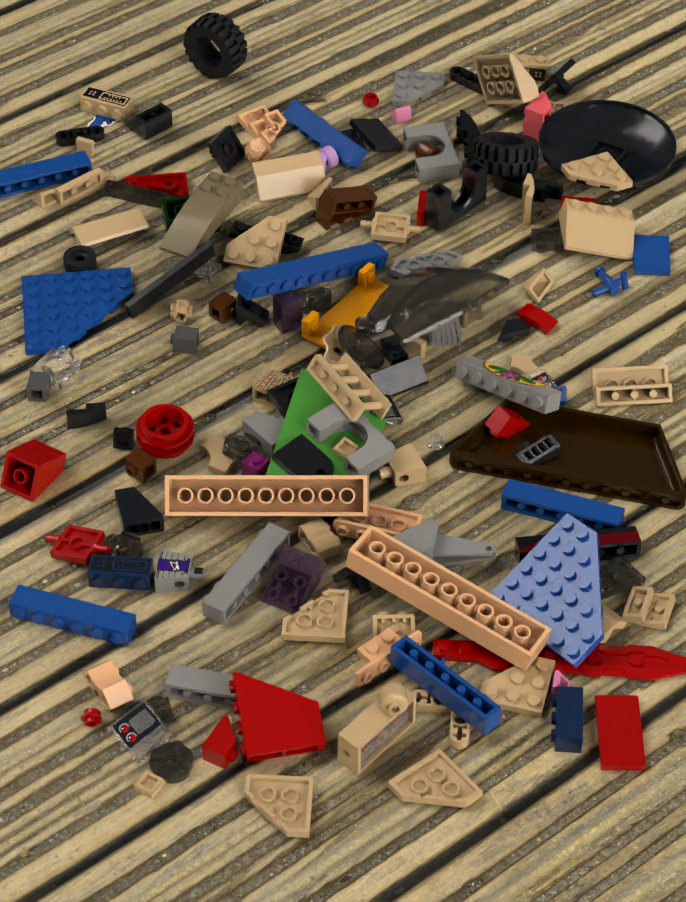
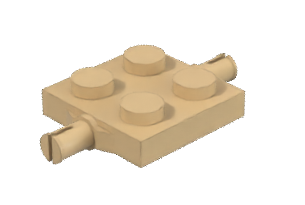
M376 212L372 221L361 220L360 227L371 228L370 239L378 241L406 243L410 232L419 234L421 232V226L411 225V215Z

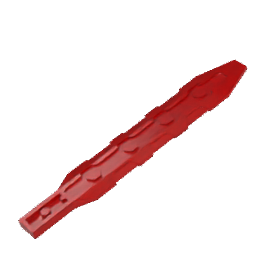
M434 639L433 656L440 661L444 657L445 661L476 663L492 671H505L515 666L474 641ZM600 643L576 669L546 647L537 656L555 660L553 674L558 670L564 674H579L585 677L611 676L647 681L686 674V657L653 646L629 644L627 646L602 645Z

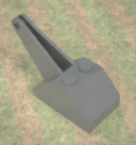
M432 518L392 536L442 566L475 561H490L496 556V547L492 543L438 534L439 526Z

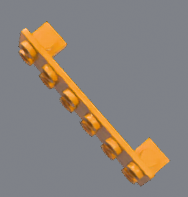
M368 262L358 271V286L321 318H319V313L313 310L301 320L302 337L326 349L323 337L332 330V326L338 325L352 333L355 332L397 295V290L375 279V264Z

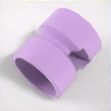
M327 145L318 150L324 165V172L338 165L339 158L333 147Z

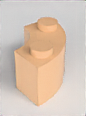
M111 660L104 661L83 671L94 694H99L101 704L105 708L112 710L134 699L132 685L119 675L116 664L112 663Z

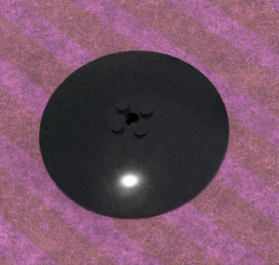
M590 100L563 107L545 120L538 138L539 150L543 159L560 175L566 177L561 171V164L608 151L633 181L632 187L650 182L665 173L674 161L677 148L676 139L671 128L659 116L637 105L614 100ZM576 180L577 183L588 185L586 181ZM601 185L599 188H610V187Z

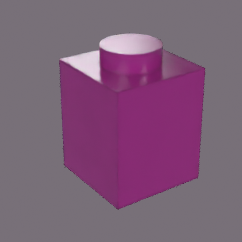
M253 451L242 461V475H266L270 459Z

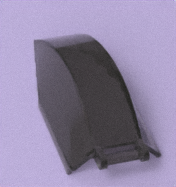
M439 265L422 268L410 272L392 283L379 296L367 315L360 316L355 320V326L358 329H362L363 335H368L372 332L382 333L391 329L403 344H406L466 313L465 308L471 304L472 307L478 305L476 300L481 297L483 300L489 297L488 292L491 290L497 292L508 285L510 281L509 278L493 272L462 266Z

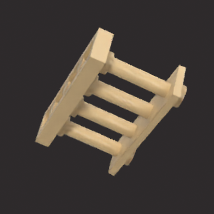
M347 353L342 355L338 363L330 364L321 354H315L307 367L308 372L352 422L357 421L364 410H372L379 419H383L392 406L390 401Z

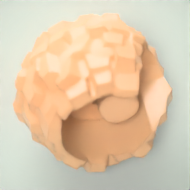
M260 137L250 139L244 151L246 158L251 163L269 160L272 156L270 145Z

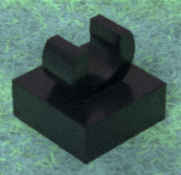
M115 427L113 430V448L133 450L134 429L130 427Z

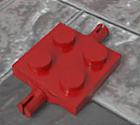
M68 524L60 535L48 533L45 537L46 542L55 543L50 551L51 558L88 565L91 554L94 555L97 552L109 554L108 552H110L109 545H102L106 536L104 531Z

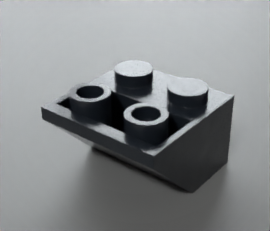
M159 103L127 120L125 125L145 140H148L173 127L172 110L163 103Z

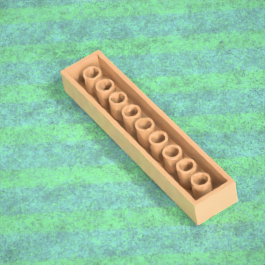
M165 475V516H369V475Z
M373 525L368 527L348 551L346 567L524 671H527L548 641L551 628Z

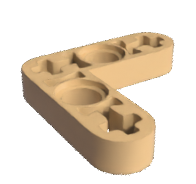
M413 690L412 693L417 695L416 699H421L420 702H416V711L451 714L449 743L458 750L466 748L469 744L470 724L467 722L463 724L456 723L455 719L461 717L444 704L437 705L434 702L437 699L426 690ZM457 732H462L461 740H457Z

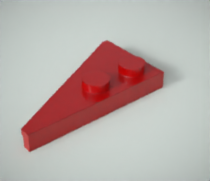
M186 172L125 177L126 185L178 197L189 196Z

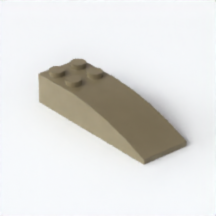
M211 171L179 211L163 238L159 249L186 258L205 244L243 199V181Z

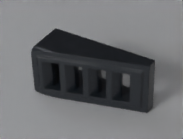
M549 434L516 454V458L519 462L539 465L560 455V444Z

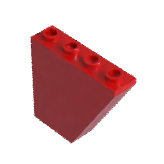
M233 672L232 680L229 681V689L231 694H235L236 701H232L233 712L238 714L239 722H236L237 734L242 735L243 743H240L241 756L246 757L247 763L325 750L326 739L318 701L239 672Z

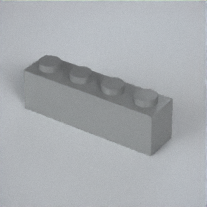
M171 665L165 682L166 698L233 709L232 701H236L235 694H231L229 689V681L232 680L231 674L191 668L184 665Z

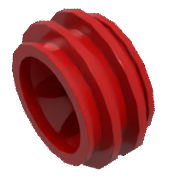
M159 404L147 409L137 419L135 427L139 447L149 455L160 459L175 458L183 454L193 444L195 437V426L192 416L181 407L173 404Z

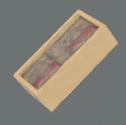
M406 689L409 702L408 708L405 712L395 716L385 714L380 708L379 698L375 700L338 734V762L356 775H359L415 724L417 695Z

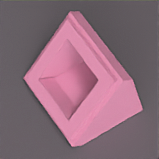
M408 105L395 109L390 114L392 119L397 124L412 120L411 106Z
M558 670L554 672L551 679L549 698H552V694L556 695L557 686L570 687V681Z

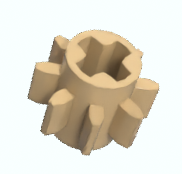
M177 300L176 304H171L170 317H173L176 322L185 323L187 318H192L193 306L189 305L187 300Z

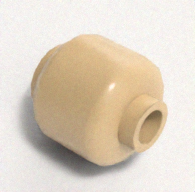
M391 682L382 686L379 690L380 708L385 714L392 716L400 715L408 708L407 691L403 685Z

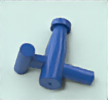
M599 266L595 269L594 273L600 278L603 286L592 290L594 297L608 291L612 296H615L620 292L619 286L623 290L629 288L627 272H621L620 278L613 280L605 272L604 267Z

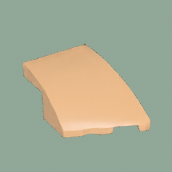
M265 105L238 114L236 118L253 138H263L269 145H271L287 122L278 109L269 112Z

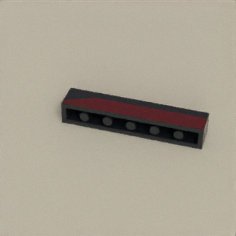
M636 526L594 530L599 537L600 561L640 557L641 539ZM545 535L515 537V556L518 564Z

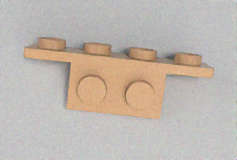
M387 628L357 648V655L368 663L355 672V685L358 688L363 684L369 683L375 676L385 672L392 665L390 663L391 646L399 641L401 637L391 628ZM417 630L408 637L421 646L422 632Z

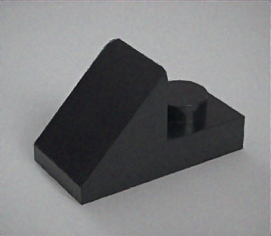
M240 294L237 295L235 309L239 326L247 319H250L264 327L268 323L269 310L252 300H246Z
M399 333L374 341L375 346L390 365L409 358L407 352L400 345Z

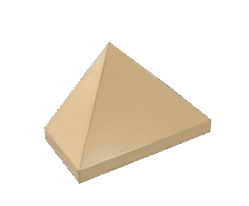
M328 177L306 196L315 211L318 210L324 189H332L331 177Z
M542 268L521 285L533 300L539 303L555 281L546 269Z

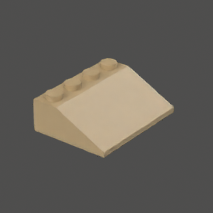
M512 53L472 57L486 105L526 103L539 97L538 86L535 80Z
M565 198L558 214L564 249L628 261L633 260L634 217L632 210Z

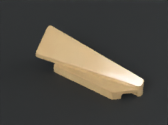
M98 167L59 187L37 194L32 198V201L42 209L56 202L62 205L115 179V176L111 172Z

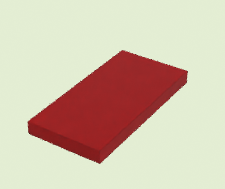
M595 695L594 703L600 769L645 770L646 763L638 696Z

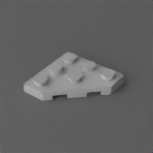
M396 71L392 106H411L414 104V101L425 99L433 91L444 89L445 73Z
M446 249L434 255L424 253L415 255V258L407 260L405 257L398 258L390 267L389 274L438 292L462 262L463 255Z

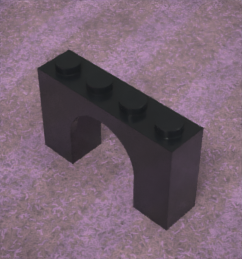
M476 159L463 166L462 185L452 201V190L444 185L437 183L428 189L426 193L425 224L436 231H440L485 201L488 166Z

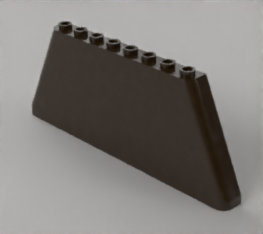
M505 399L499 406L518 413L530 423L527 428L507 439L501 436L499 438L493 436L489 432L490 428L485 425L494 412L493 410L457 443L450 452L449 463L451 467L460 471L513 479L673 510L682 509L686 502V488L660 424L559 407V410L543 414ZM549 434L560 444V455L539 465L519 462L516 458V454Z

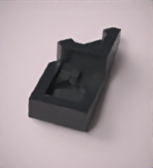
M522 318L506 320L498 341L508 342L512 341L514 335H529L531 328Z

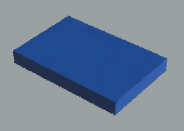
M634 234V274L670 276L669 236Z

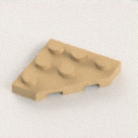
M608 151L561 164V171L571 181L576 182L579 179L586 181L588 185L596 187L601 185L608 186L613 191L631 188L633 185V181Z
M268 216L227 243L223 262L250 268L278 264L288 220Z
M327 589L322 592L321 597L316 600H310L292 616L289 614L284 617L281 640L345 643L349 590Z
M536 657L527 671L513 666L483 681L480 692L494 701L503 710L542 718L555 667V660Z
M440 748L388 781V788L403 802L466 808L483 795V791Z
M246 774L245 798L286 837L310 838L314 777Z

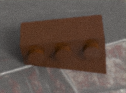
M366 185L324 189L315 220L325 230H329L332 225L337 223L341 225L351 217L356 219L373 212L378 196Z

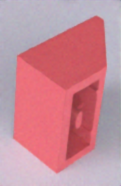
M542 91L539 97L534 98L524 109L523 135L533 137L537 141L543 123L551 115L552 106L546 92Z

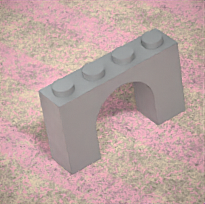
M443 122L403 128V142L407 151L415 150L421 142L431 141L441 152L435 156L415 158V173L419 182L459 177V171L462 170V162L458 160L457 150L454 149L453 140L449 138V130L445 128Z
M334 402L307 419L306 432L318 444L341 431L353 432L363 439L365 445L345 458L344 470L349 475H369L393 459L395 450L393 443L387 440L380 430L374 427L363 414H361L357 421L352 422Z

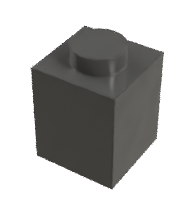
M176 326L175 332L171 333L170 338L174 352L196 354L199 345V328Z
M30 372L26 386L28 401L47 402L51 389L50 373Z

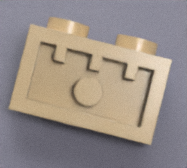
M400 611L397 614L377 612L376 615H372L373 638L387 628H391L401 638L405 635H411L415 632V614H410L408 611Z

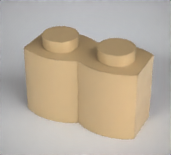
M319 517L298 526V536L315 561L321 562L340 553V538L331 532L328 522H324Z

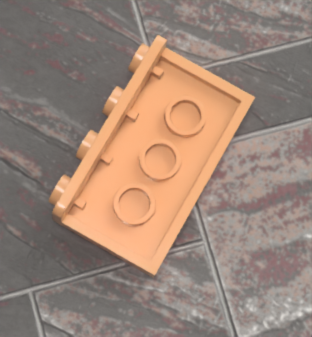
M369 503V516H338V518H335L333 521V534L358 540L368 527L373 525L386 534L394 536L422 523L423 515Z

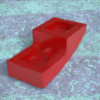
M529 303L515 314L517 317L522 318L528 326L535 325L545 335L559 322L549 313Z

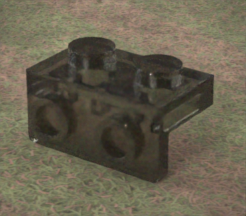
M561 228L531 229L532 251H537V253H545L547 251L561 253L567 250L564 249Z

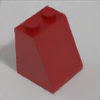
M36 439L7 451L0 487L27 500L35 501L63 472L66 453Z

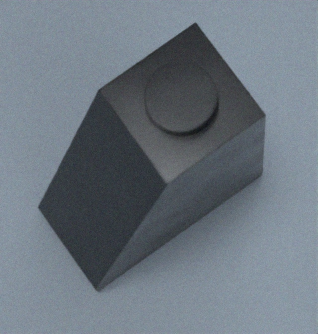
M135 487L114 490L116 507L124 538L164 531L163 514Z

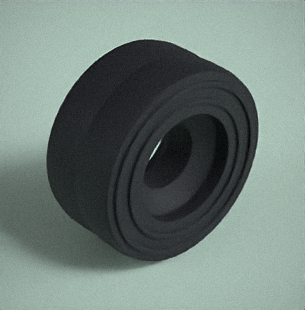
M76 245L70 247L63 255L66 272L96 269V254L88 246Z

